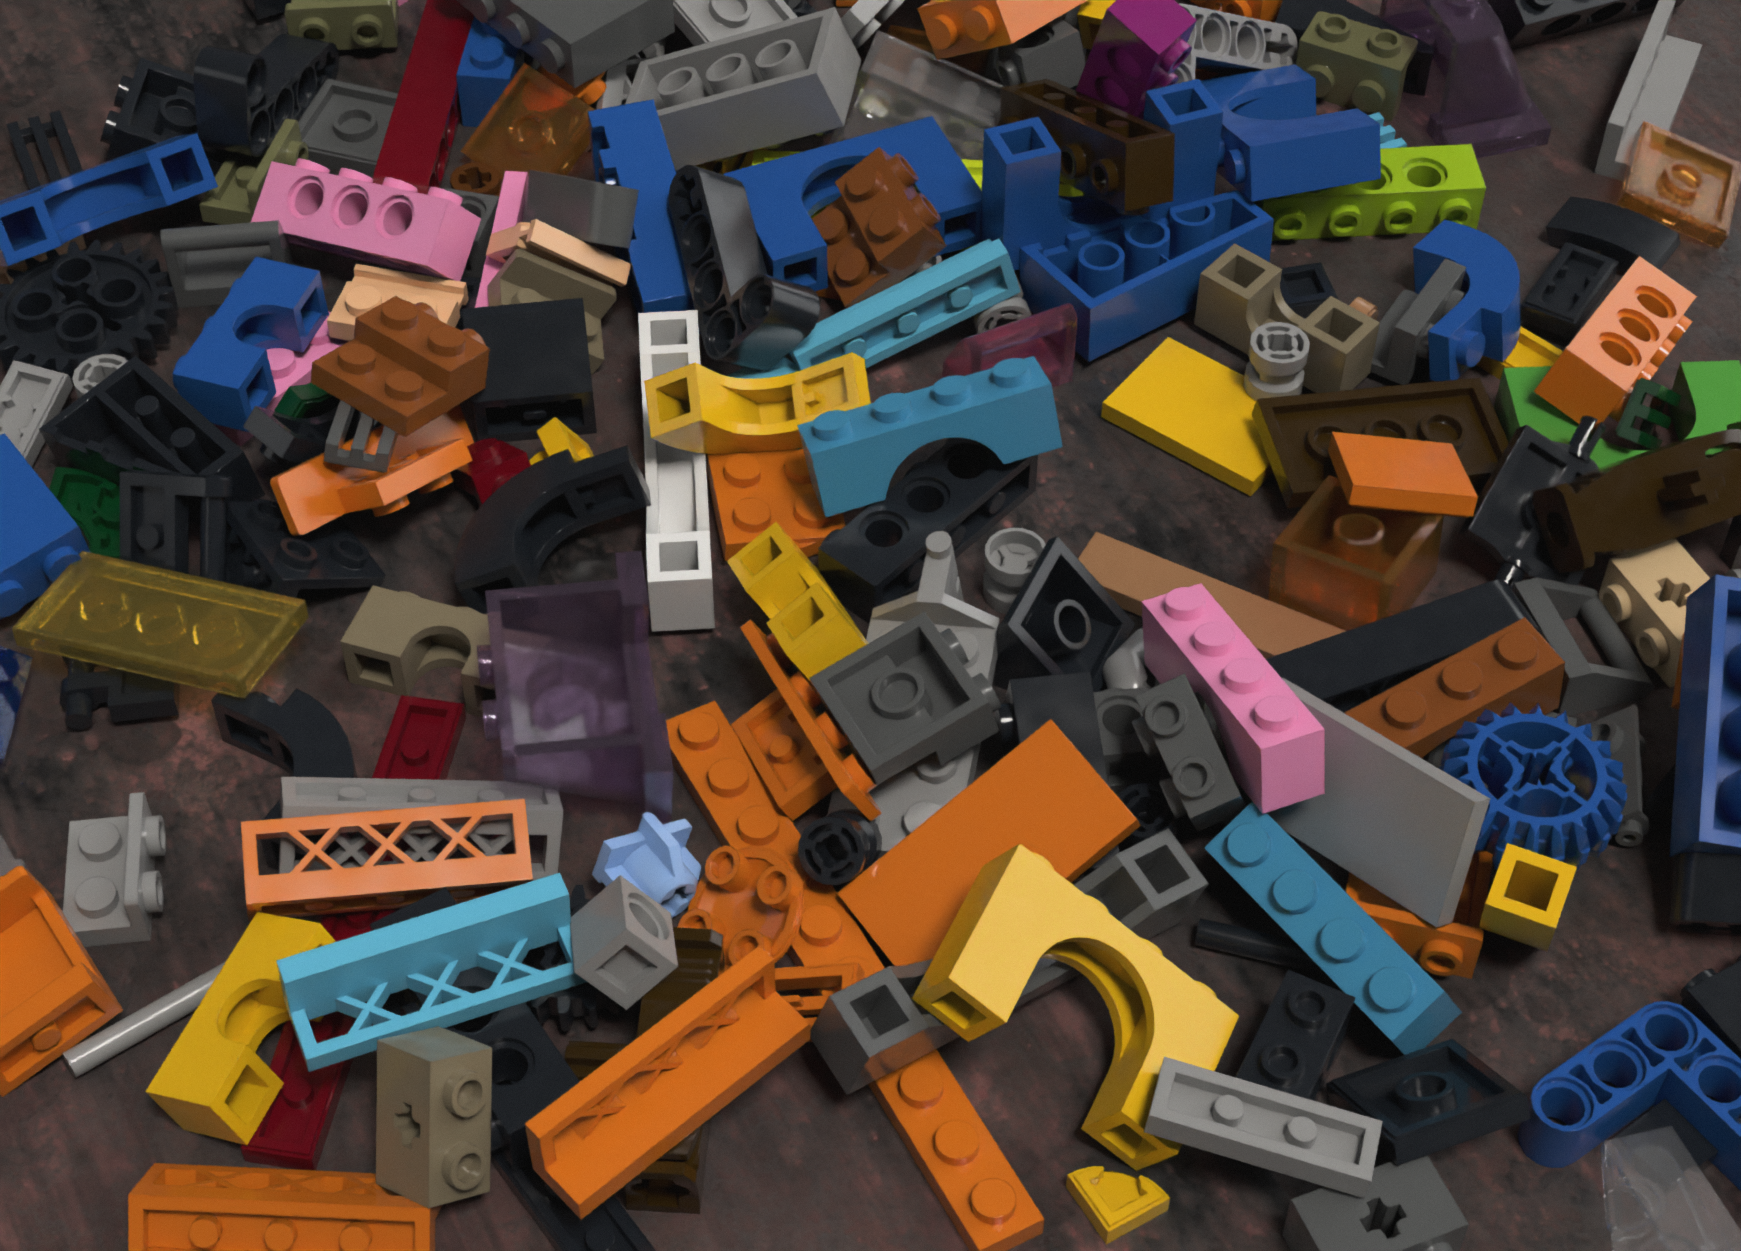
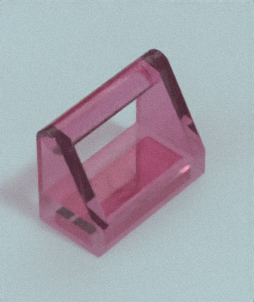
M1066 303L962 339L943 362L942 378L952 375L966 376L993 368L998 362L1009 358L1024 359L1034 356L1051 382L1052 388L1072 381L1077 332V315L1074 307L1070 303Z

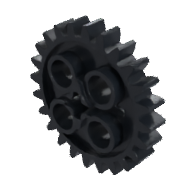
M94 240L87 251H80L75 241L70 242L65 254L59 255L56 250L52 249L46 252L47 259L42 262L32 257L26 259L27 270L25 272L8 269L6 274L10 284H0V361L5 371L9 370L13 360L68 374L73 384L74 370L81 362L93 356L115 354L124 357L127 361L134 356L156 359L158 355L155 344H169L171 339L168 329L175 328L178 325L175 311H178L179 308L169 273L161 272L159 261L156 258L145 261L143 251L139 248L125 255L123 244L117 242L108 251H102L99 240Z

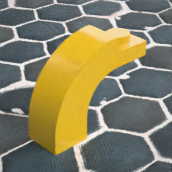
M853 352L794 373L769 378L745 379L724 376L695 362L644 381L651 438L677 449L712 455L803 448L797 425L813 421L816 417L828 411H847L871 404L865 359Z
M1507 843L1484 906L1479 928L1548 952L1577 867Z

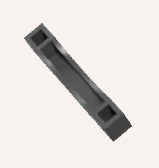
M1168 828L1117 853L1074 884V886L1085 895L1099 900L1113 917L1140 938L1148 940L1179 924L1209 883ZM1040 958L1014 1008L1082 973L1066 963ZM933 959L909 965L889 966L828 997L810 1030V1037L846 1095L960 1037V1035L912 999Z

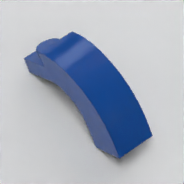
M1445 219L1413 247L1415 293L1419 294L1445 258L1466 267L1461 291L1467 294L1428 331L1430 380L1436 382L1457 380L1470 367H1474L1482 356L1504 362L1516 346L1521 329L1520 275L1513 255L1505 246L1488 234Z

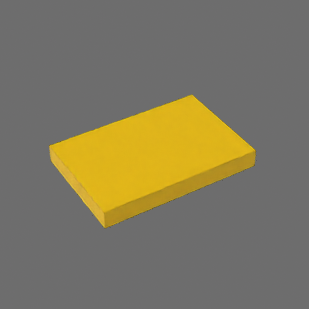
M1167 337L1102 402V418L1249 496H1252L1273 473L1252 417L1256 401L1246 393L1243 385L1245 376L1170 337Z

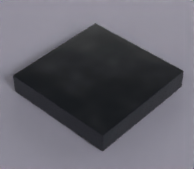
M1449 1039L1335 1078L1331 1082L1326 1083L1330 1106L1383 1121L1378 1149L1397 1166L1530 1119L1527 1095L1454 1039Z

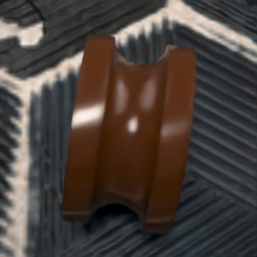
M470 162L456 168L450 177L452 189L500 196V174L495 167L488 163Z

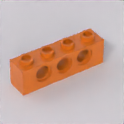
M1639 256L1535 388L1534 392L1578 424L1582 416H1591L1598 419L1595 424L1603 423L1607 416L1619 422L1637 379L1644 378L1650 380L1659 369L1658 367L1693 322L1684 313L1697 296Z

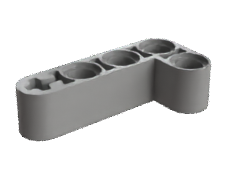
M1179 3L1197 22L1187 42L1192 47V50L1184 62L1174 71L1179 77L1176 84L1195 80V69L1236 75L1296 64L1299 46L1296 34L1290 27L1279 23Z

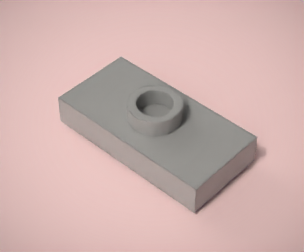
M13 360L0 385V435L5 433L32 467L45 443L39 428L60 413L73 388V384L68 374Z

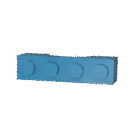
M1034 356L1024 359H1005L998 362L993 368L966 376H947L926 388L905 394H886L879 397L874 403L847 411H828L819 415L813 421L797 425L812 488L825 517L886 500L891 478L902 461L921 446L944 438L975 440L990 448L1003 464L1063 447L1052 384Z
M1253 802L1204 847L1344 993L1356 997L1354 1003L1404 1055L1425 1048L1462 1013L1448 994L1267 813L1262 814Z

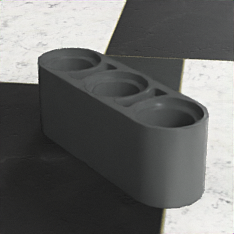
M529 170L522 222L531 223V220L537 219L579 240L630 248L639 190L576 177Z

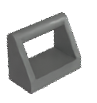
M279 220L161 229L162 249L178 308L222 305L229 295L233 282L237 278H241L255 257L293 265L290 243Z
M1538 577L1514 583L1512 591L1542 631V637L1565 661L1559 708L1553 710L1554 713L1561 714L1566 710L1567 716L1641 699L1652 692L1654 688L1653 683L1608 609L1599 599V594L1595 589ZM1582 616L1612 667L1588 663L1563 620Z

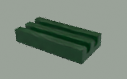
M1644 378L1637 379L1617 426V435L1650 449L1660 447L1663 440L1652 436L1656 425L1668 429L1672 421L1671 417L1662 413L1664 406L1668 403L1678 407L1682 396L1658 383ZM1646 395L1652 397L1649 407L1642 405ZM1637 416L1643 419L1639 430L1633 428Z

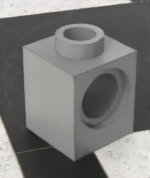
M621 875L571 917L570 929L574 972L626 1010L678 967L671 913Z

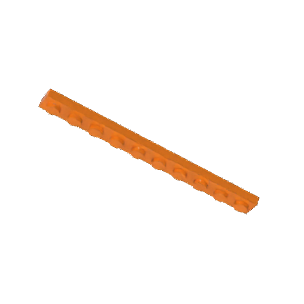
M714 700L656 724L659 744L721 845L732 846L737 850L747 846L772 848L790 860L803 882L805 903L799 932L787 950L795 966L858 962L865 971V978L885 969L833 885L822 884L812 879L803 869L798 856L800 833L791 819L779 808L716 701ZM841 987L811 988L810 991L814 996L832 995L840 991ZM937 1049L868 1084L970 1251H1008L1043 1233L1044 1217Z

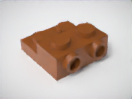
M880 147L835 181L841 196L812 218L827 244L828 275L846 308L900 283L947 246L935 226L941 221L939 213L928 198L922 193L918 194L913 186L919 178L912 166L900 153H896L891 157Z
M395 296L355 318L354 339L312 362L311 383L398 434L407 437L485 389L490 348L485 345L483 338L476 331L469 328L459 330L440 321L434 309L423 302L413 304Z

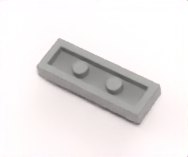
M1164 1056L1144 1132L1365 1198L1372 1182L1383 1121Z

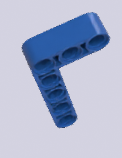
M1669 1001L1653 1002L1638 1010L1538 1081L1533 1087L1528 1101L1530 1119L1521 1122L1517 1134L1519 1145L1525 1155L1536 1164L1548 1168H1563L1576 1162L1646 1110L1666 1099L1718 1150L1712 1164L1741 1191V1059L1683 1006ZM1655 1045L1663 1047L1667 1051L1659 1049ZM1600 1080L1610 1082L1618 1088L1608 1086ZM1706 1095L1711 1096V1097H1714V1098H1716L1717 1100H1719L1720 1102L1713 1101V1100H1711L1709 1097H1707ZM1547 1117L1560 1119L1567 1125L1556 1124Z

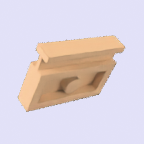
M537 219L531 220V223L519 222L516 226L492 233L486 256L505 264L516 249H522L611 287L613 283L621 287L626 286L631 267L630 263Z
M356 264L353 269V280L346 282L327 319L329 335L331 338L351 341L354 339L355 318L395 296L413 304L419 302L428 304L434 309L440 321L451 327H456L460 319L459 310L469 300L467 284L461 281Z

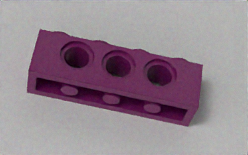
M1116 0L1105 12L1075 91L1143 119L1146 91L1177 83L1179 77L1174 71L1184 62L1192 50V47L1187 42L1197 20L1175 0Z

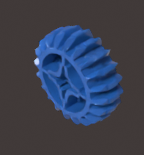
M1510 702L1505 710L1502 711L1501 716L1485 708L1481 716L1477 718L1476 723L1464 721L1462 727L1457 731L1455 739H1450L1449 745L1445 746L1440 762L1442 766H1439V769L1490 798L1473 855L1483 851L1491 853L1495 870L1499 867L1507 843L1576 866V871L1579 870L1582 864L1586 863L1588 856L1598 858L1600 853L1606 849L1613 834H1617L1623 819L1621 812L1627 800V785L1622 783L1624 776L1622 772L1623 763L1610 759L1612 755L1610 741H1591L1593 736L1591 723L1575 728L1568 724L1566 710L1555 718L1545 716L1539 703L1529 711V714H1522Z

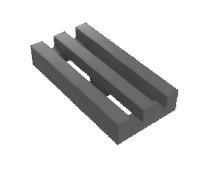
M340 400L325 443L324 461L387 473L398 433L384 425L376 455L366 454L365 450L375 420L362 413L351 450L342 449L355 408Z

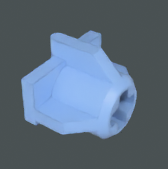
M645 812L637 832L603 841L592 872L593 877L598 883L603 882L607 887L621 875L671 913V918L677 916L688 907L690 900L695 896L701 871L700 863L685 847L692 826L685 818L662 824L653 813Z

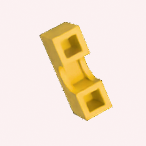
M777 522L773 523L727 561L745 591L769 617L770 620L766 624L786 655L809 681V678L869 644L818 569Z
M256 912L145 1091L183 1130L248 1145L284 1084L256 1054L257 1048L264 1037L276 1026L290 1020L284 1002L276 960L334 943L336 941L317 922ZM324 1015L310 1021L321 1022Z

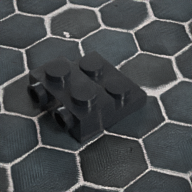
M140 57L133 78L125 75L121 78L114 101V106L121 108L120 113L110 110L103 128L100 142L110 145L107 159L113 160L176 136L197 133L194 76ZM203 146L215 177L226 160L228 151Z

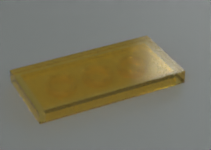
M81 551L79 555L82 559L71 563L12 627L17 646L245 699L309 616L306 602L302 599Z

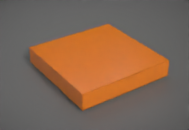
M1332 432L1328 453L1350 506L1465 518L1473 517L1478 496L1452 443Z

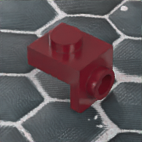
M488 438L468 445L467 448L473 461L450 473L454 480V485L476 496L479 507H481L498 488L524 469L530 467L531 464L525 451L504 441H498L496 438Z

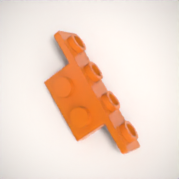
M457 405L407 437L398 434L387 473L327 463L324 461V453L271 478L270 485L291 535H304L346 513L372 509L374 516L379 517L395 512L410 504L407 494L417 489L419 494H424L450 484L454 481L450 472L473 461L467 446L474 443L461 407ZM383 424L372 429L365 450L366 454L376 455L384 429ZM353 439L345 442L342 449L350 451Z
M750 619L740 628L777 689L734 721L731 726L779 808L794 821L838 787L872 822L882 814L869 793L877 785L860 759L854 753L847 757L842 750L849 743L829 712L825 711L820 714L816 707L822 702L815 693L811 682L800 670L794 673L791 668L794 663L786 655L773 633L766 636Z

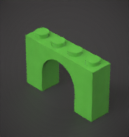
M1739 360L1680 362L1672 391L1682 397L1678 407L1667 403L1679 441L1727 430L1728 424L1741 421V364ZM1552 366L1503 368L1494 410L1508 442L1511 440L1516 429L1524 425L1530 426L1554 442L1568 444L1579 424L1534 392ZM1600 438L1590 458L1600 468L1650 450L1623 448ZM1723 448L1708 449L1705 455L1721 452Z

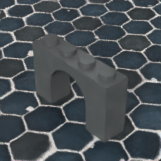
M455 0L472 12L480 22L487 23L506 37L511 45L521 48L540 62L545 70L552 74L555 73L574 88L675 32L673 0Z

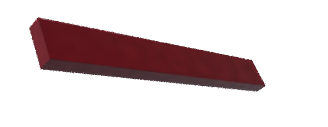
M401 695L372 778L446 780L467 718L464 703ZM380 833V834L383 835V836L387 839V838L390 836L391 833ZM416 833V834H417L420 838H422L426 833ZM403 838L395 845L402 852L411 847ZM369 841L362 848L372 856L379 847ZM386 855L382 861L394 860L390 856ZM351 856L346 861L356 860ZM402 908L325 914L320 924L337 942L370 932L369 924ZM336 1011L324 1015L321 1022L310 1020L309 1022L316 1042L320 1043L348 1034L357 1018ZM291 1020L286 1021L269 1067L284 1084L248 1145L242 1144L241 1151L245 1162L297 1170H316L353 1058L309 1072Z

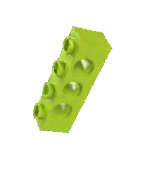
M1472 144L1380 149L1381 179L1253 201V203L1274 219L1272 241L1430 233L1444 219L1477 229L1486 186Z

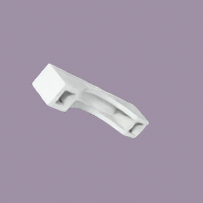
M698 310L638 313L645 478L650 489L651 505L646 507L647 583L652 632L715 628L706 454L677 449L651 438L644 383L645 380L695 362L701 365Z

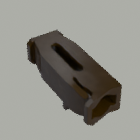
M1741 421L1728 424L1727 430L1673 442L1586 472L1568 484L1562 483L1535 490L1532 502L1552 565L1559 573L1583 570L1592 567L1596 557L1626 554L1628 551L1645 549L1740 515ZM1723 448L1721 452L1705 455L1708 449Z
M673 927L678 967L642 996L637 1038L725 972L722 934L712 929ZM569 1041V1045H566L565 1061L578 1080L581 1081L629 1044ZM711 1118L623 1187L627 1210L687 1214L701 1213Z

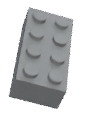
M833 7L641 61L625 104L654 99L672 162L677 173L685 165L695 166L714 160L719 162L728 161L741 153L764 147L767 149L777 148L787 141L813 134L823 136L835 131L837 128L844 127L861 58L836 8Z

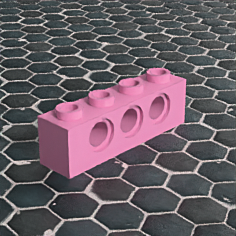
M301 158L297 159L295 166L271 161L251 222L279 220L290 245L410 273L461 281L481 218L461 207L463 198L459 195L437 187H430L427 194L418 193V189L415 186L390 177H385L383 184L380 185L373 183L371 177L348 168H340L338 175L329 174L330 170L328 168Z

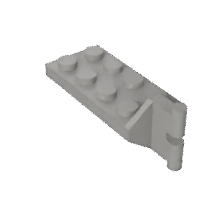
M944 531L932 532L926 538L927 552L919 590L873 608L866 640L870 643L925 611L940 633L950 628L955 634L968 657L969 663L963 666L970 676L974 677L982 673L992 686L998 656L997 643L1000 619L964 602L951 537ZM981 742L942 765L935 755L931 753L878 784L869 792L882 812L881 815L874 819L882 836V849L878 859L974 782ZM850 744L842 749L847 757L852 753L856 755ZM838 787L832 791L828 814L843 808L858 809ZM827 846L830 855L834 857V855L830 851V848Z

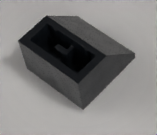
M583 298L462 309L464 329L469 328L476 331L483 338L485 345L490 348L485 389L471 397L478 441L488 438H496L498 441L504 442L540 439L536 431L554 417L559 419L577 435L597 433Z

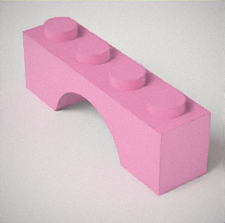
M1202 583L1190 587L1176 588L1167 594L1142 601L1145 665L1160 684L1182 674L1186 675L1193 692H1199L1217 723L1225 745L1231 775L1259 811L1264 814L1325 794V729Z

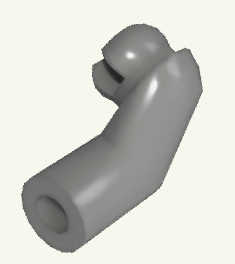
M1143 628L1136 630L1106 660L1102 675L1108 689L1152 688L1146 683L1148 675L1144 669L1146 665L1144 661Z

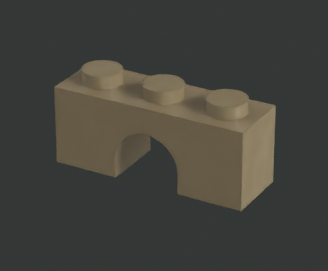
M1235 243L1200 273L1194 325L1247 355L1251 334L1257 327L1265 323L1282 322L1300 328L1307 335L1310 342L1307 364L1303 367V386L1315 393L1353 390L1370 374L1380 322L1332 296L1325 300L1306 319L1299 316L1286 304L1281 294L1280 281L1282 269Z
M374 585L340 641L350 683L399 696H409L417 681L425 673L440 667H457L462 669L460 675L467 714L526 730L531 723L530 711L532 705L541 695L547 692L556 674L551 631L540 629L527 622H513L479 613L469 607H455L421 598L411 592H397Z

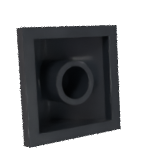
M1058 536L1048 540L998 628L995 686L1007 690L1011 679L1090 672L1093 692H1099L1105 682L1102 672L1106 660L1128 639L1135 625L1132 619Z

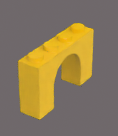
M1019 843L982 867L912 999L967 1042H970L1007 1023L1040 958L1053 959L1070 965L1088 978L1101 994L1109 1010L1115 1036L1114 1055L1111 1066L1081 1129L1136 1171L1178 1155L1182 1146L1181 1143L1144 1132L1164 1056L1215 1071L1239 1015L1221 1002L1210 987L1193 980L1164 957L1162 951L1155 944L1140 938L1113 917L1103 903L1094 897L1085 895L1057 873L1046 858L1029 851Z

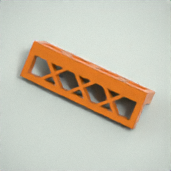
M525 799L241 822L248 921L253 919L256 912L291 918L404 908L445 887L456 903H460L533 881ZM511 819L514 854L486 856L466 839L481 821ZM466 823L458 833L447 825ZM430 826L449 841L447 846L433 861L415 862L395 845L411 827ZM396 828L387 839L376 831ZM359 831L379 847L362 867L343 868L324 852L340 833ZM324 834L316 844H313L305 837L308 835ZM287 837L307 853L290 873L259 875L257 840ZM457 849L469 857L449 859ZM386 855L398 863L378 865ZM315 861L327 869L307 871Z
M759 945L525 1123L533 1170L581 1220L811 1039L810 1023L776 992L774 958Z
M154 1163L128 1194V1251H435V1219L442 1205L428 1209L376 1184V1173Z

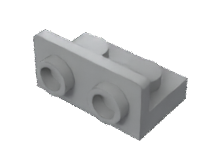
M144 792L130 793L128 816L69 821L63 913L84 947L150 941L152 913L163 911L164 892L160 872L154 870L155 857L164 856L166 853L165 824L161 815L152 816Z

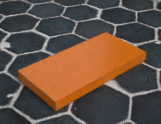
M1050 719L837 894L894 966L914 964L934 958L980 870L985 864L1020 843L1029 851L1046 858L1057 873L1072 883L1141 825L1127 806L1053 720Z

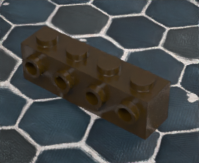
M1049 79L1000 88V120L997 126L1039 117L1061 150L1059 184L1070 185L1082 191L1083 196L1088 199L1101 200L1115 207L1117 213L1123 215L1146 214L1150 211V206L1173 201L1175 133Z

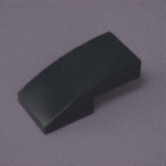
M1570 197L1546 226L1550 246L1563 247L1566 242L1585 249L1599 250L1601 255L1619 261L1617 271L1627 272L1639 256L1660 270L1680 245L1679 234L1665 225L1630 209L1587 198Z

